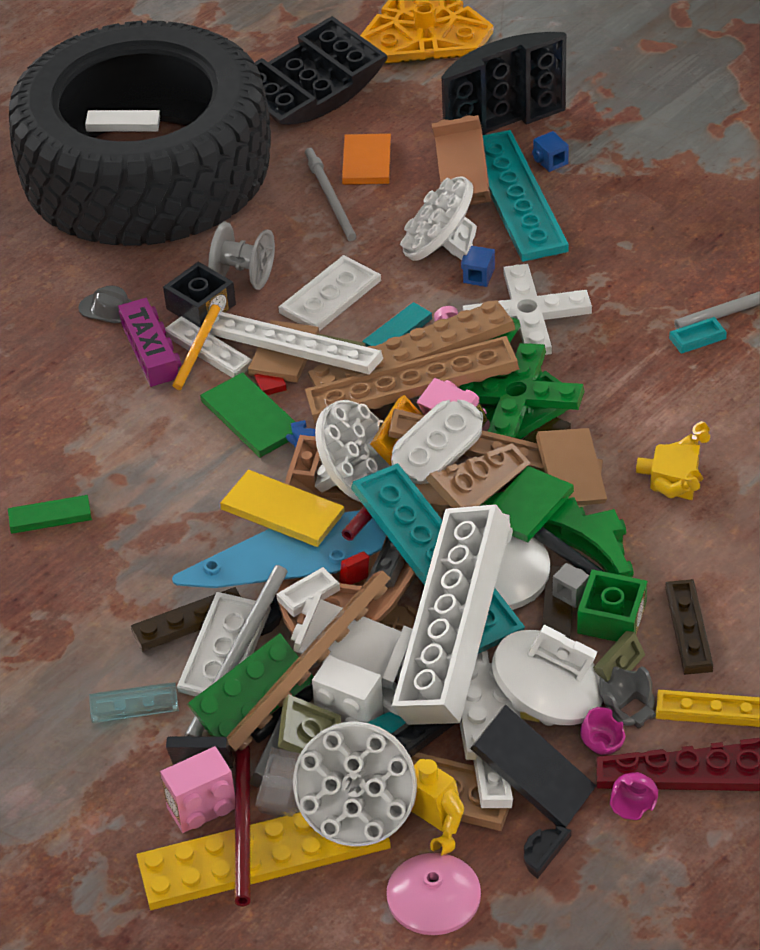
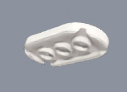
M457 399V402H450V400L440 402L396 442L392 452V465L398 463L414 484L429 483L425 478L430 473L437 470L439 472L451 466L480 438L482 433V417L479 410L465 400Z

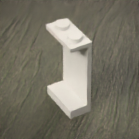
M316 591L313 599L308 597L302 614L306 615L302 625L297 623L291 640L295 641L293 650L301 654L343 609L321 600L322 592ZM364 616L357 622L353 620L347 627L350 630L349 633L339 643L334 641L328 648L331 651L329 655L380 674L382 686L391 690L406 654L413 629L403 626L402 631H399Z

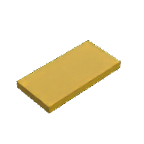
M249 469L220 502L221 510L315 547L321 544L344 514V506Z

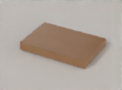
M270 321V324L315 335L319 334V327ZM258 347L248 367L249 376L263 374L281 377L284 381L298 383L308 359Z
M589 428L539 431L536 439L544 472L573 484L574 492L569 498L575 497L578 505L604 504L607 496Z

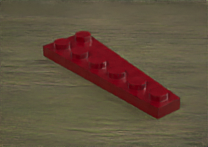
M760 738L740 740V744L724 746L723 742L711 743L710 747L694 749L693 746H684L682 750L673 752L659 749L644 753L634 752L600 756L596 760L597 789H612L614 782L620 776L639 772L651 778L658 790L760 791Z

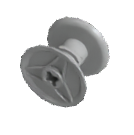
M223 221L219 224L211 242L208 267L224 277L230 266H234L239 271L244 270V268L249 269L250 282L253 288L262 289L269 278L274 260L275 241L272 231L266 229L261 232L254 245L245 244L246 241L244 240L239 243L235 242L234 230L231 224Z

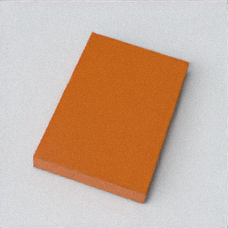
M345 134L342 185L389 184L391 134Z

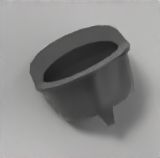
M110 285L98 288L94 294L85 297L80 302L78 308L79 312L85 317L110 323H121L118 305L132 301L128 299L126 292L122 288Z

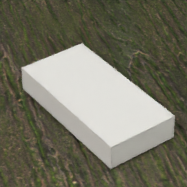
M322 567L277 593V601L295 617L302 613L308 597L313 599L316 591L322 592L321 600H324L340 591V583Z

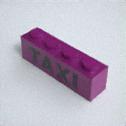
M147 297L118 305L121 325L150 387L175 380L178 368L181 367L180 357L178 353H173L174 348L171 338L165 337L166 330L163 322H158L159 317L156 307L150 306Z

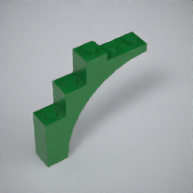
M503 492L494 494L480 506L492 505ZM571 497L543 525L545 529L567 545L583 552L597 562L605 572L627 577L634 576L631 562L626 561L624 557L623 535H626V526L624 520L618 518L615 509L585 515L583 507H579L575 497Z

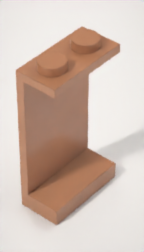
M467 115L460 119L441 120L438 123H432L440 182L442 183L446 178L453 179L463 176L473 184V195L470 205L491 202L479 116Z

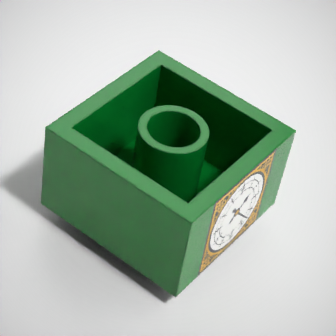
M591 570L578 608L577 634L615 642L626 631L637 634L647 602L648 581Z

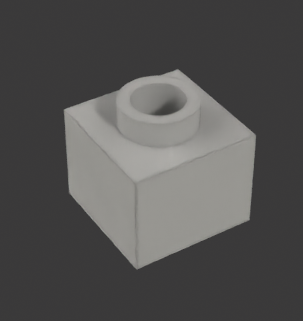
M565 563L553 576V596L576 608L583 597L589 575L583 570Z

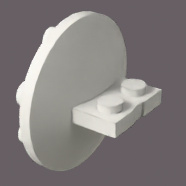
M463 176L453 179L446 178L441 183L439 189L435 192L432 190L426 195L424 205L414 219H410L405 225L404 230L407 232L400 243L405 256L413 261L421 260L441 246H444L452 255L462 260L463 255H467L470 247L473 246L472 242L477 226L465 217L473 195V184Z
M340 400L327 406L320 413L315 431L316 445L322 461V465L317 471L318 476L315 487L320 492H324L337 485L346 495L361 502L351 489L352 482L390 467L370 445L384 421L379 420L365 404Z
M504 514L510 523V515ZM510 527L495 588L510 608L514 610L534 601L545 589V584L550 574V558L545 546L534 537L528 543L513 537V529Z
M543 625L541 631L522 630L511 633L499 643L494 652L492 670L495 680L502 692L512 702L513 708L539 719L547 726L554 724H580L584 721L589 710L600 707L603 702L599 693L600 677L593 668L595 666L593 661L597 651L578 641L575 642L565 637L564 634L546 625Z
M344 722L324 729L307 743L295 765L293 790L302 816L317 833L338 844L366 846L388 838L402 826L415 802L417 778L410 755L392 734L369 723Z

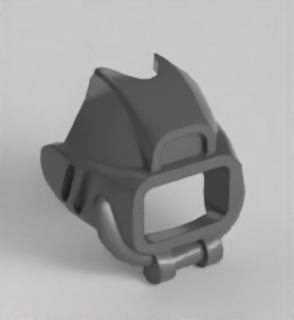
M641 666L637 671L613 667L612 675L608 682H605L600 677L599 693L606 707L613 711V718L617 722L622 721L625 726L635 725L637 728H641L645 721L656 716L655 711H653L655 708V698L652 694V680L645 667ZM634 699H638L645 704L639 712L631 717L620 710Z

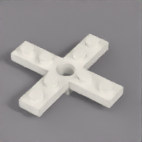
M528 264L504 267V277L511 300H500L498 302L510 317L519 319L521 327L518 331L520 332L522 343L545 344V355L552 354V346L544 320L592 314V305L587 290L537 296ZM483 303L463 306V310H471L481 306Z

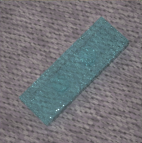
M176 682L89 694L92 723L179 711Z

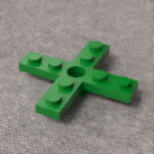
M520 343L515 355L519 370L512 371L508 374L507 379L486 378L484 381L470 382L458 388L463 391L470 390L479 397L478 401L482 404H497L488 432L516 438L524 414H529L531 407L579 410L585 392L584 385L579 383L536 381L546 354L545 344Z

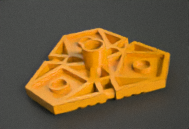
M388 0L381 8L382 14L377 13L360 36L387 54L388 59L385 63H400L401 61H424L425 58L434 57V60L440 58L447 59L448 57H463L469 52L485 45L494 33V26L471 7L466 6L463 8L462 0Z

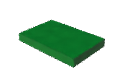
M527 466L492 505H497L503 514L510 515V527L513 529L512 536L528 543L574 492V485Z

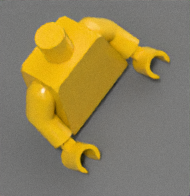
M699 422L693 427L694 435L689 434L682 440L672 444L657 445L654 459L638 457L636 473L651 475L650 488L653 491L660 492L668 498L680 497L693 500L694 491L700 488L699 482L703 480V476L698 470L700 454L698 441L707 443L710 440V434L708 433L710 428L705 422Z
M420 759L414 765L417 778V792L411 812L443 832L442 836L434 838L430 843L432 851L442 847V856L455 849V841L452 834L457 832L464 812V805L459 797L455 779L437 768L435 761Z

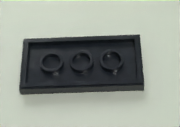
M507 705L500 709L470 748L556 826L566 828L596 787L589 778Z

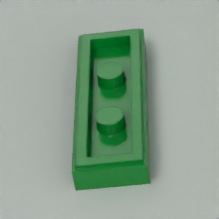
M88 495L8 508L11 534L92 520Z

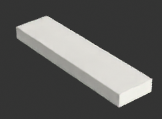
M181 316L165 328L166 337H170L172 341L189 351L200 327ZM208 334L198 355L199 358L232 378L242 372L245 373L252 361L249 357L211 334Z

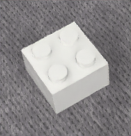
M329 655L312 679L314 705L341 715V723H367L381 716L384 713L381 675Z

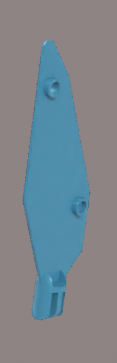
M359 511L344 512L343 516L318 547L275 530L267 529L175 574L172 577V582L177 586L205 588L267 582L275 565H280L288 571L284 580L307 577L322 567L330 574L341 570L342 560L363 551L369 556L381 551L386 534L374 518H372L352 541L346 540L341 532Z

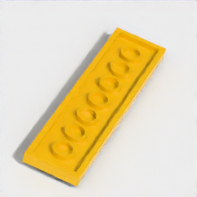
M301 812L250 825L251 884L390 849V839L388 837L378 843L366 846L338 844L317 833L306 822ZM235 829L136 854L150 911L235 889Z

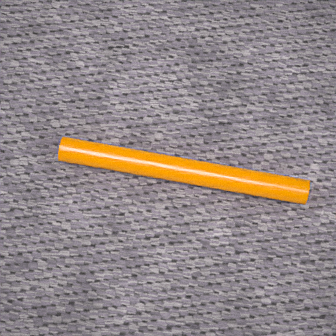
M211 305L172 384L177 390L182 389L221 310L218 305Z

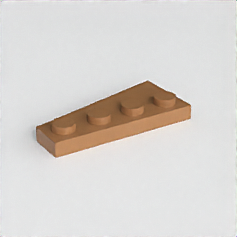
M511 443L489 451L481 457L477 458L475 456L459 465L453 464L445 470L434 471L425 479L452 508L480 506L520 474L530 464V461Z

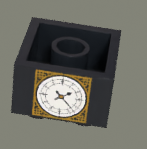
M199 261L163 286L166 309L178 317L182 316L200 328L212 304L218 305L221 308L220 312L224 313L236 305L234 282Z

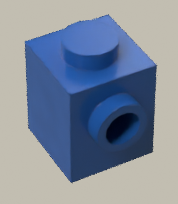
M552 131L533 139L532 155L537 163H540L548 172H551L569 164V145Z
M477 246L470 247L467 255H463L461 261L463 283L488 286L495 269V249Z

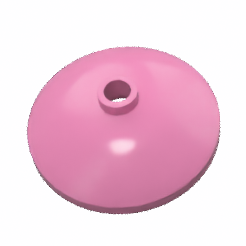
M425 853L406 860L393 872L387 885V902L394 918L405 928L424 935L447 934L463 927L477 912L481 899L480 883L473 869L464 861L448 854L441 856V853Z

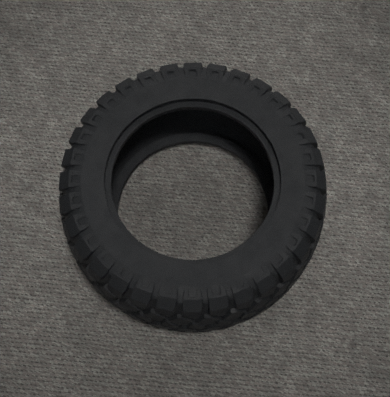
M147 20V23L131 21L125 22L123 25L116 23L103 26L102 29L95 28L81 33L80 36H73L43 53L42 56L27 67L28 69L22 73L17 80V85L13 88L9 101V130L14 163L22 188L38 215H42L45 221L52 226L58 227V230L77 236V238L91 242L99 241L101 244H123V246H141L144 243L153 245L165 243L167 240L172 242L187 238L190 234L196 235L209 230L231 218V215L238 213L253 199L267 175L270 159L271 130L268 103L261 75L252 58L240 46L210 30L170 21L166 23L165 21ZM88 110H160V121L180 123L187 126L170 134L146 140L109 141L95 138L105 132L86 131L85 124Z

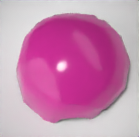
M596 707L589 710L582 722L580 729L581 739L593 752L600 755H611L621 749L626 738L623 722H617L613 718V711L611 709Z
M642 773L624 774L616 779L613 784L610 806L614 813L624 819L640 820L644 812L649 809L651 811L654 810L658 799V788L651 778Z

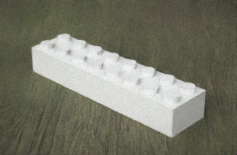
M497 505L448 508L445 510L392 703L394 710L408 725L460 723L511 525Z

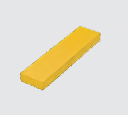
M658 690L656 719L760 727V697Z

